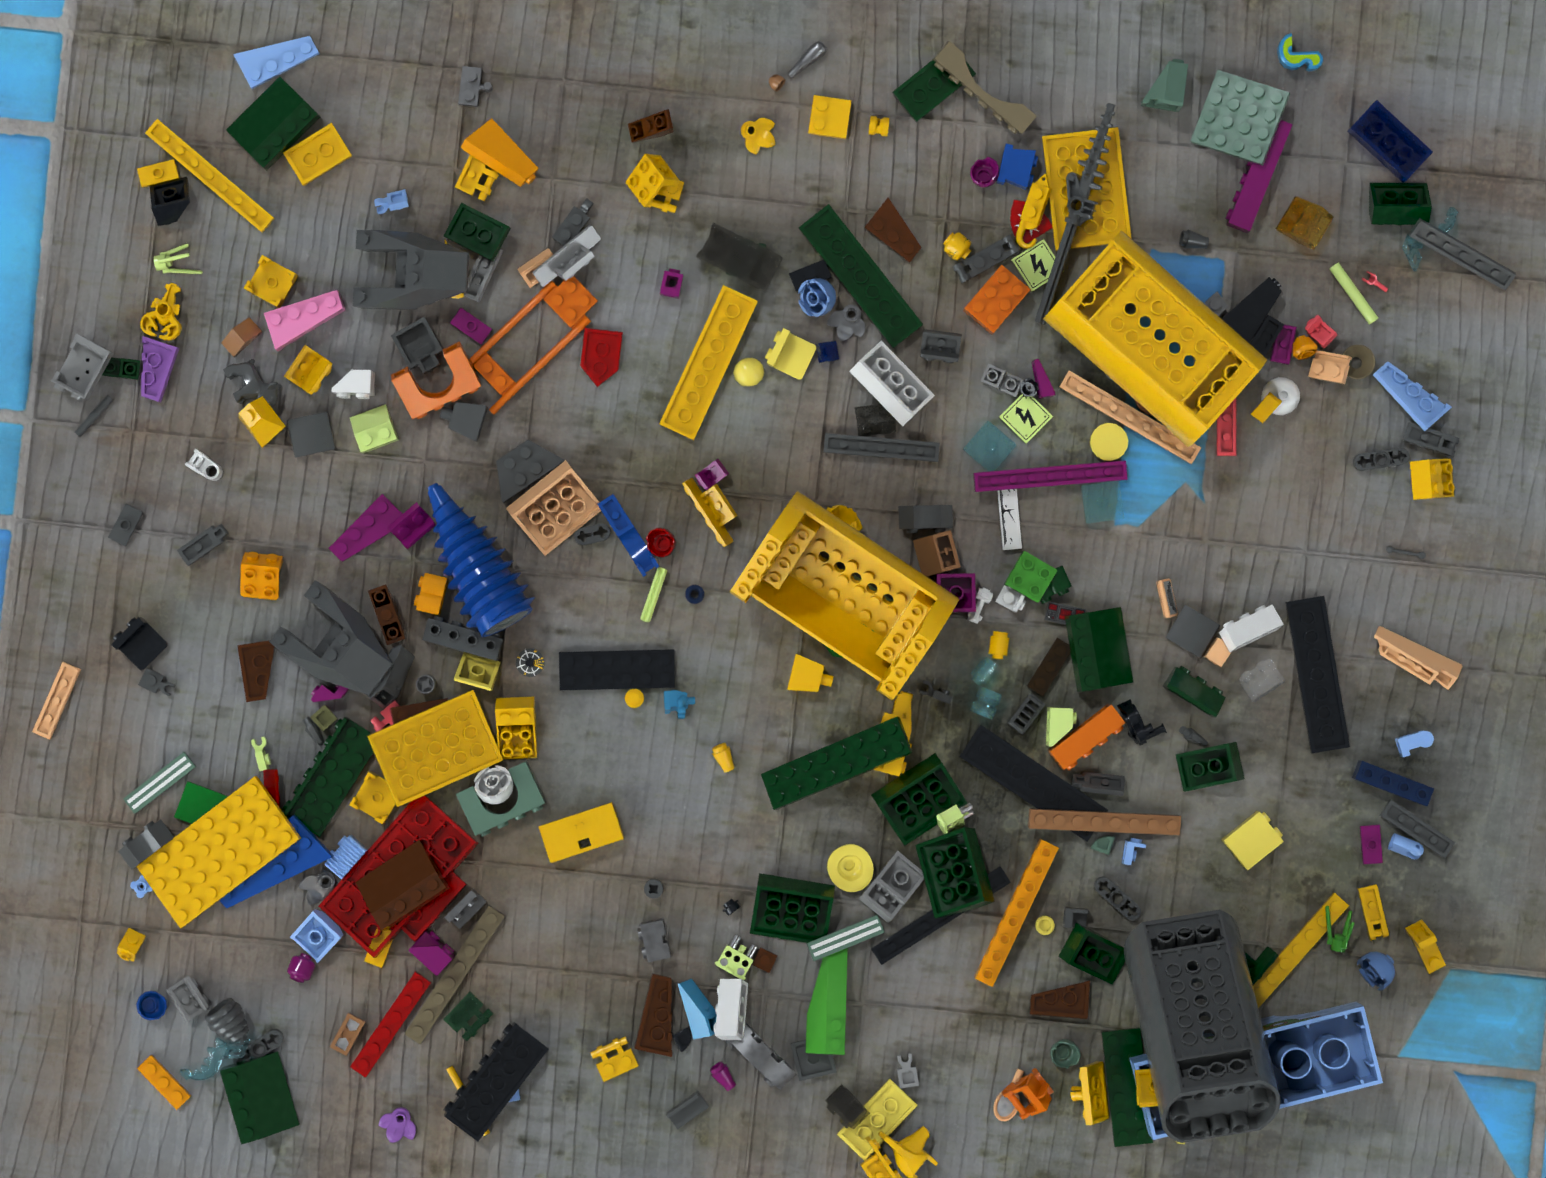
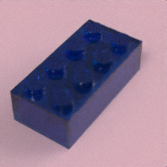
M1378 100L1372 103L1347 130L1350 135L1402 183L1407 181L1433 153L1430 148Z

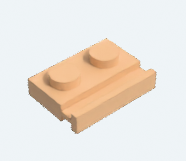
M1317 350L1315 358L1312 360L1308 377L1345 384L1350 368L1349 362L1352 360V357Z

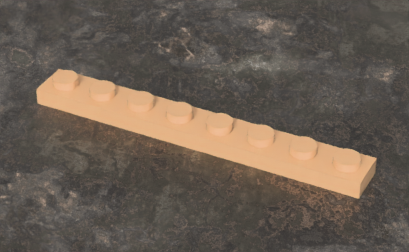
M1070 370L1059 388L1189 464L1193 463L1201 449L1195 443L1187 447L1164 425Z

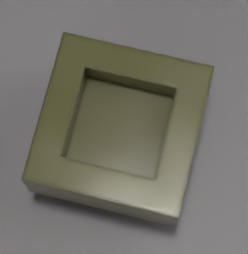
M326 704L311 716V719L322 731H325L338 719Z

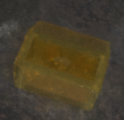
M1295 196L1277 225L1276 230L1297 243L1314 250L1334 217L1322 206Z

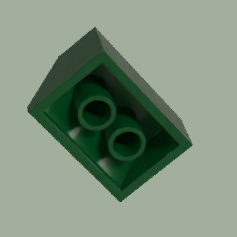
M1427 183L1369 184V215L1371 224L1415 225L1419 218L1429 223L1432 205Z
M1180 666V668L1174 667L1163 687L1209 716L1217 717L1226 698L1222 695L1223 691L1215 686L1211 689L1206 685L1207 681L1199 676L1195 679L1189 675L1191 671L1183 666Z

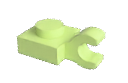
M265 736L261 737V745H257L255 739L251 740V744L255 749L259 771L270 769L269 765H271L270 756L264 750L267 744Z

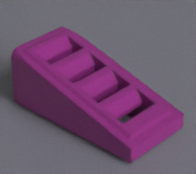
M1039 359L1033 360L1031 363L1034 379L1039 387L1037 390L1038 398L1055 396V391Z

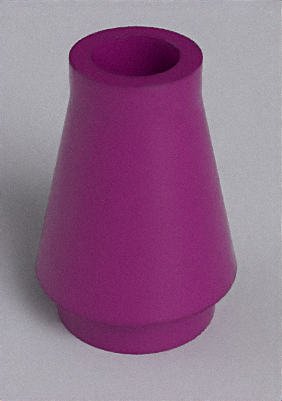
M720 1061L711 1067V1076L726 1091L735 1087L736 1083L731 1076L727 1064Z

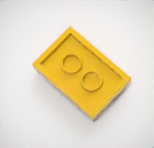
M332 123L283 152L303 186L352 157V154Z

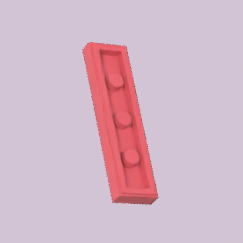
M1236 398L1217 418V456H1236Z

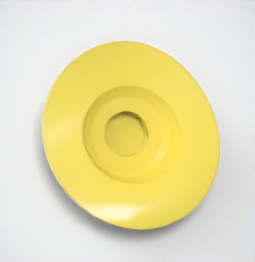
M846 844L834 850L829 856L827 871L830 879L838 888L846 892H857L867 887L872 880L873 863L869 854L862 847L855 844Z

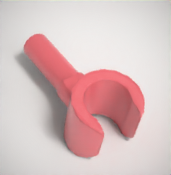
M1367 271L1370 274V278L1366 280L1362 277V280L1367 284H1374L1384 292H1387L1388 288L1377 280L1375 274Z

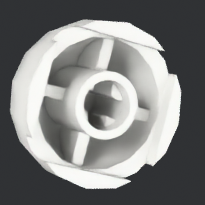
M1277 377L1270 380L1264 386L1261 400H1263L1270 392L1282 401L1272 413L1275 415L1291 413L1297 408L1300 401L1298 386L1286 377Z
M495 765L496 768L491 769L487 767L475 777V791L484 802L500 804L506 801L512 794L514 786L512 777L505 767Z

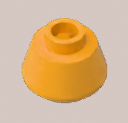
M1305 335L1299 336L1293 343V357L1298 360L1307 359L1317 352L1318 346L1310 337Z

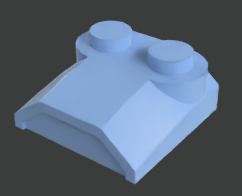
M315 909L290 938L319 963L342 938L343 933L341 928L329 916Z

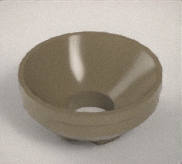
M1352 345L1342 353V355L1352 358L1357 357L1361 360V366L1357 369L1353 368L1349 362L1350 368L1347 377L1358 380L1366 378L1373 372L1375 357L1368 347Z

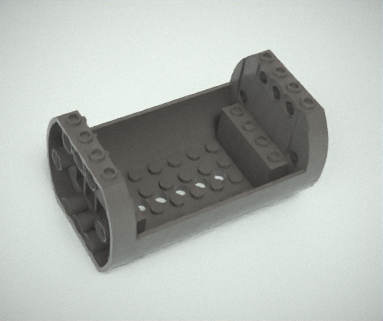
M1222 910L1142 922L1127 937L1124 944V957L1164 1132L1175 1141L1184 1143L1261 1130L1277 1115L1280 1109V1094L1237 922L1231 915ZM1200 982L1202 986L1195 988L1192 986V983ZM1204 999L1206 1003L1199 1005L1196 1003V1000ZM1208 1016L1210 1020L1208 1022H1202L1200 1020V1017ZM1212 1033L1214 1038L1206 1039L1204 1034Z

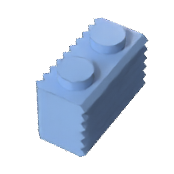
M353 835L344 836L337 843L340 847L335 852L333 850L330 851L334 857L328 859L324 864L340 879H343L368 851Z

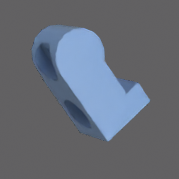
M1424 730L1395 738L1400 757L1410 756L1409 750L1418 747H1429L1434 741L1432 733Z

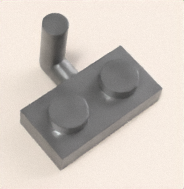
M462 66L458 105L478 107L479 92L490 93L493 91L490 82L481 84L482 68Z

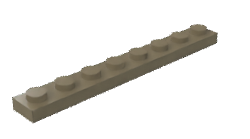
M490 905L487 907L405 1032L406 1036L418 1044L423 1042L505 917L504 914Z

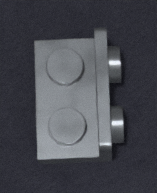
M473 888L444 918L449 923L452 921L460 929L486 903V900Z

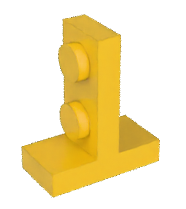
M1422 919L1405 928L1407 934L1413 940L1424 967L1429 974L1446 966L1436 944L1437 938Z

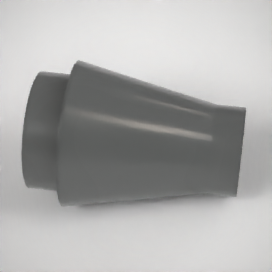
M1183 230L1181 232L1180 246L1184 248L1207 249L1209 244L1208 237H1204L1191 230Z

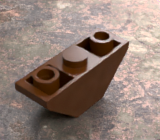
M669 109L628 124L631 142L658 138L674 132Z
M387 585L369 590L368 593L386 644L390 645L406 639L398 610Z

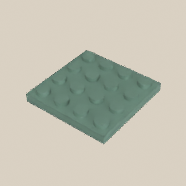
M1217 70L1192 135L1191 143L1263 166L1290 93Z

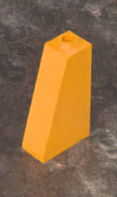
M492 118L469 135L461 145L465 152L520 187L525 183L529 185L536 178L535 174L539 168Z

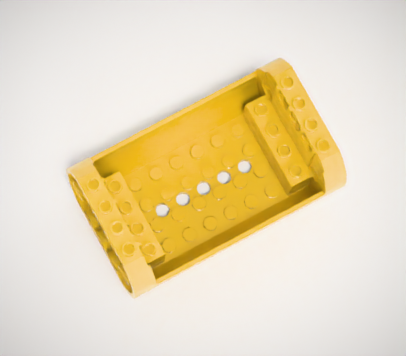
M1122 230L1043 318L1044 321L1066 338L1187 447L1195 443L1210 428L1267 361V358ZM1130 303L1135 306L1136 311L1134 314L1126 313L1125 306ZM1145 316L1150 319L1149 327H1142L1140 325L1141 317ZM1156 330L1164 331L1165 338L1160 341L1155 338L1154 333ZM1173 342L1180 346V350L1176 354L1169 350V345ZM1188 355L1192 356L1195 360L1194 365L1191 367L1184 364V358Z
M799 491L794 494L730 590L731 594L745 603L752 596L878 680L879 684L876 690L890 700L896 697L933 644L959 601L957 596ZM820 552H827L829 554V558H823ZM842 562L845 565V569H839L836 563ZM852 573L860 574L861 580H856ZM868 584H875L877 586V590H871ZM890 594L893 597V601L886 600L884 595Z

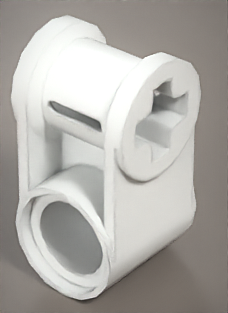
M195 448V453L185 465L209 480H219L223 475L222 467ZM211 467H216L217 473L215 476L211 477L209 475V469Z

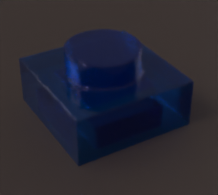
M836 341L816 344L819 363L839 360Z

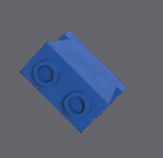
M1006 144L996 183L1004 185L1007 182L1024 190L1031 186L1034 177L1031 174L1032 167H1036L1038 156H1035L1036 150L1013 149V145Z

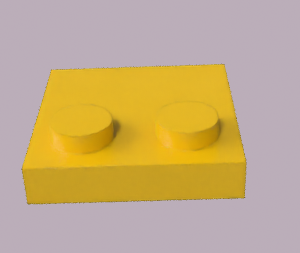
M814 95L808 134L846 139L852 100Z

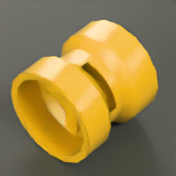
M870 116L868 135L880 134L887 137L890 118L883 117L880 119L877 116Z

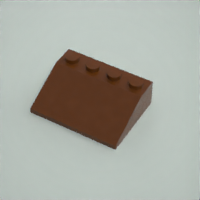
M420 840L356 881L372 916L380 929L387 931L450 889Z

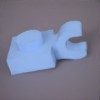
M405 189L387 193L386 198L374 200L375 206L381 205V207H377L378 214L385 213L388 208L390 211L409 207Z

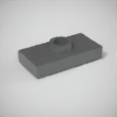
M125 504L108 538L123 546H127L144 512Z

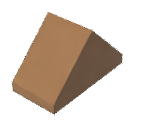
M249 317L232 328L221 344L233 357H236L263 331Z

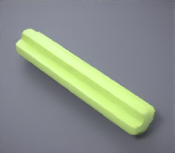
M657 568L640 617L642 621H651L667 574V569Z

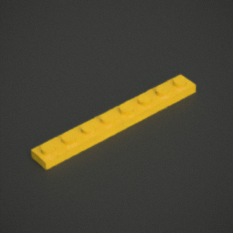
M156 119L145 132L146 135L263 233L275 219L160 120Z
M1333 893L1281 951L1262 977L1253 985L1258 1008L1327 932L1325 907L1329 906L1331 926L1349 907L1336 893Z

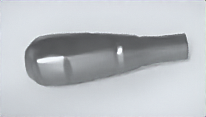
M821 41L812 44L787 74L793 79L798 73L815 63L825 54L827 49Z

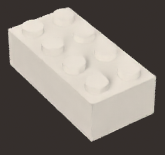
M882 340L849 371L902 426L935 396Z

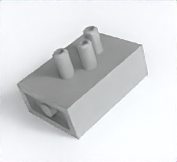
M76 334L70 345L72 350L60 372L56 371L51 382L55 383L54 387L62 392L68 390L72 392L71 396L82 401V399L89 400L114 353Z

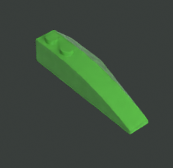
M848 948L822 959L807 1012L806 1053L845 1055Z

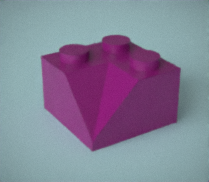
M975 573L936 574V583L959 598L953 612H976Z
M427 930L408 951L432 973L438 976L456 955L453 954L454 949L447 943L443 945L439 941V935L434 931L429 932Z

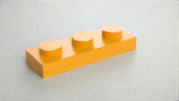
M150 1055L137 1068L176 1110L192 1096L153 1055Z

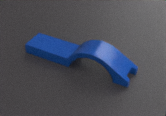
M614 494L599 502L597 505L628 551L642 576H646V572L653 567L659 568L660 566L648 550L647 545Z

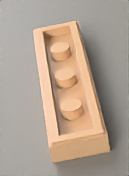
M62 662L33 728V733L51 740L80 674V668Z

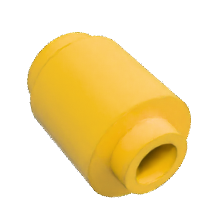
M993 631V636H990L988 654H992V658L1003 659V656L1008 655L1010 639L1008 638V633Z

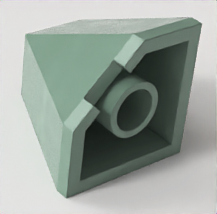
M1180 59L1169 61L1142 100L1141 106L1179 112L1184 102L1188 64H1185Z

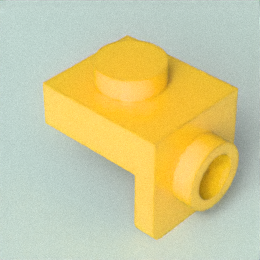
M128 928L118 945L117 954L123 960L134 962L136 954L146 936Z

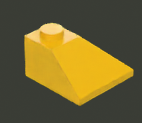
M263 396L247 404L238 413L239 419L261 448L266 446L286 427Z

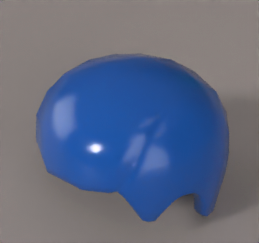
M156 991L144 992L137 1000V1012L146 1020L159 1019L166 1012V999Z

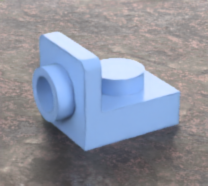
M1131 838L1130 841L1125 840L1122 864L1131 865L1132 861L1135 862L1137 850H1134V846L1146 848V844L1142 843V839Z

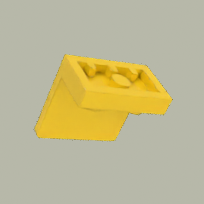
M644 154L626 180V184L643 207L650 205L662 186L676 187L680 182L662 156Z

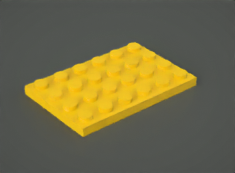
M1118 127L1108 129L1107 135L1111 137V140H1105L1104 147L1109 149V152H1102L1100 159L1107 163L1097 167V171L1103 173L1104 178L1094 177V183L1102 186V190L1091 189L1088 200L1098 203L1094 209L1096 212H1093L1092 215L1094 218L1093 220L1085 221L1081 227H1077L1070 249L1108 245L1121 230L1131 238ZM1097 130L1042 136L1045 170L1048 176L1049 187L1052 189L1049 196L1055 251H1058L1067 224L1065 218L1069 215L1066 177L1070 172L1082 176V171H1084L1085 167L1078 164V160L1087 161L1089 155L1083 151L1084 149L1092 148L1093 143L1089 141V138H1095L1098 133ZM1081 201L1076 203V210L1081 208Z
M470 690L367 735L397 807L503 761L474 690Z

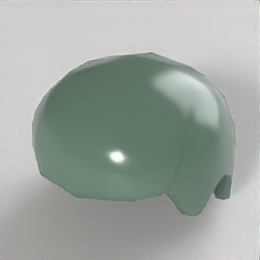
M1068 1039L1057 1041L1050 1049L1051 1060L1057 1067L1068 1069L1073 1065H1077L1081 1058L1079 1047Z

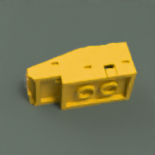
M901 691L900 694L896 695L892 713L884 712L881 723L895 717H900L909 742L912 732L911 701L913 694ZM904 756L873 770L899 777L900 773L904 774L907 762L904 761Z

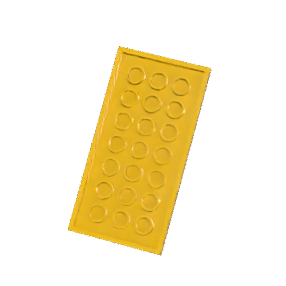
M254 776L175 836L170 842L141 862L137 868L181 929L299 841L301 837L259 778Z

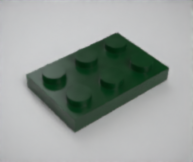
M461 203L443 236L493 262L511 228Z

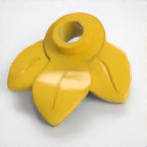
M759 118L755 122L746 121L742 124L740 131L743 138H745V146L749 152L756 155L760 147L769 148L775 145L774 136L770 132L775 125L772 120ZM749 127L753 128L752 134L748 133Z

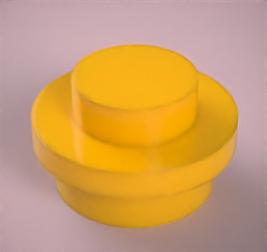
M630 689L625 695L626 704L632 708L641 706L644 701V695L638 689Z

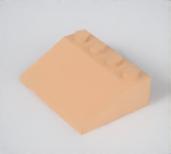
M566 460L506 508L512 518L544 556L601 512L597 505L599 503L598 499Z

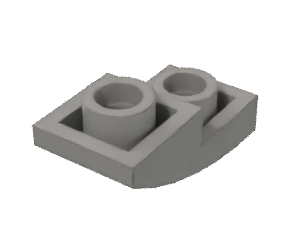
M990 364L987 365L981 378V382L1015 398H1018L1021 382L1025 381Z

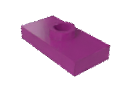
M463 308L458 310L450 324L481 345L493 330Z
M1284 324L1273 343L1270 356L1271 362L1289 365L1297 327Z
M1380 825L1360 826L1362 863H1383Z

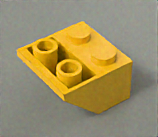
M1451 458L1410 462L1413 500L1454 497L1455 486L1453 483Z

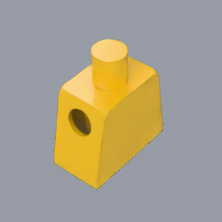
M795 654L787 690L818 692L820 685L831 687L834 676L823 673L824 665Z

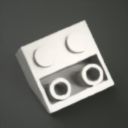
M351 369L332 387V393L336 394V397L350 399V395H356L358 399H370V396H375V372L372 370Z

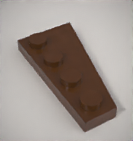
M654 973L651 975L634 1046L637 1050L672 1057L671 977Z

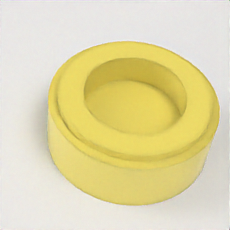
M1043 915L1036 920L1035 928L1040 934L1048 935L1053 932L1055 923L1051 917Z

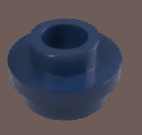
M691 585L686 589L685 597L692 604L700 603L704 598V590L699 585ZM692 591L698 592L697 598L691 596Z

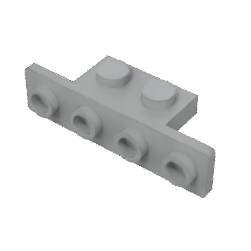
M588 225L535 269L533 275L543 287L557 276L565 281L572 278L580 268L588 265L590 260L595 257L589 249L601 240L600 236L593 226Z

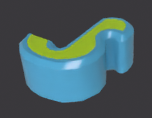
M1292 33L1285 35L1278 44V59L1280 64L1286 69L1296 70L1305 64L1307 65L1306 71L1310 72L1317 70L1323 63V56L1319 51L1292 52Z

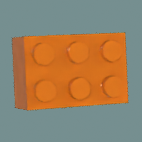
M1001 265L963 311L993 335L1031 289Z

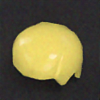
M744 358L735 365L733 371L734 378L742 386L757 385L763 380V365L755 358Z

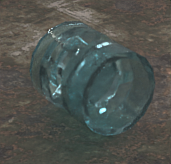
M979 686L976 694L978 699L973 701L970 711L993 720L997 711L995 706L1000 704L1003 695Z

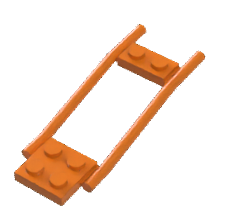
M575 276L566 281L564 280L559 286L550 281L469 359L472 366L502 395L489 409L493 415L591 322L585 314L598 300ZM544 299L572 330L524 376L515 382L487 352Z

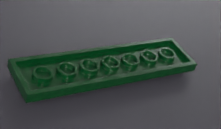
M829 204L799 227V230L892 348L923 326L920 319Z
M895 717L764 772L761 776L773 810H778L912 753L900 717Z

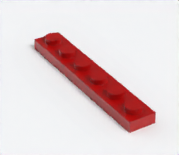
M415 971L350 1068L365 1078L367 1077L431 984L430 980Z

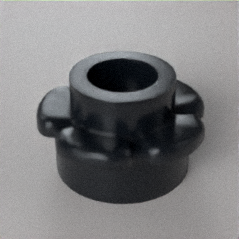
M1031 378L1021 382L1020 391L1024 396L1032 397L1037 394L1039 389L1037 382H1034Z
M730 899L723 905L725 908L723 912H726L729 916L739 909L738 900Z

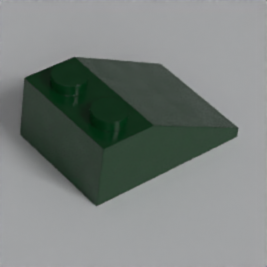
M1237 742L1175 754L1184 792L1245 779Z
M1078 923L1075 924L1058 956L1069 965L1112 985L1125 962L1123 946Z

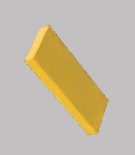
M1269 392L1252 411L1251 415L1261 423H1264L1282 401Z

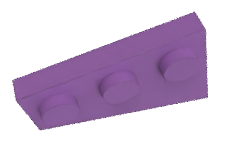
M142 336L143 372L141 373V396L161 403L179 348Z

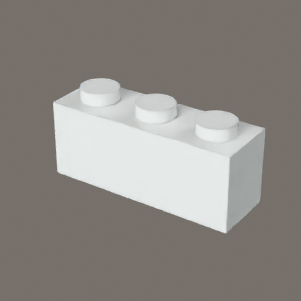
M1273 604L1268 607L1262 605L1255 609V613L1250 615L1248 612L1240 616V620L1237 622L1231 620L1223 625L1224 628L1219 634L1231 653L1277 631L1284 624Z
M720 979V984L717 987L718 1004L715 1007L717 1017L714 1024V1033L721 1040H744L748 983L742 979Z

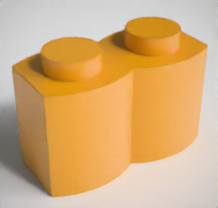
M429 573L421 576L418 587H421L419 595L416 594L414 606H417L416 610L440 616L449 578Z

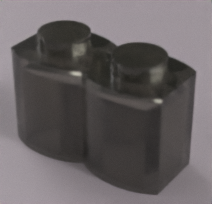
M842 1084L825 1100L828 1103L826 1106L833 1115L837 1113L841 1117L839 1121L845 1128L855 1129L870 1114Z

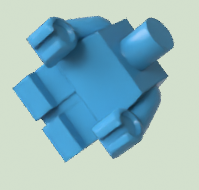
M677 690L664 691L665 714L677 711L678 719H685L686 709H688V705L695 704V697H687L686 692Z

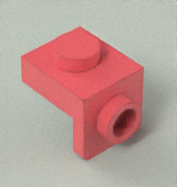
M1319 315L1311 318L1306 324L1305 330L1308 336L1324 349L1337 336V333L1323 322Z

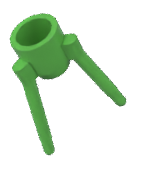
M1326 906L1327 944L1331 945L1330 949L1333 951L1345 952L1355 924L1354 922L1350 924L1352 911L1348 912L1343 933L1335 934L1332 937L1329 906Z

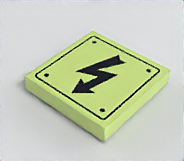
M1043 239L1032 248L1011 259L1027 286L1031 289L1030 291L1033 292L1048 282L1055 256Z
M1023 394L999 416L1025 444L1053 417L1033 396L1026 397Z

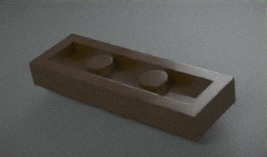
M1056 638L1027 684L1028 688L1044 696L1071 653L1069 644Z

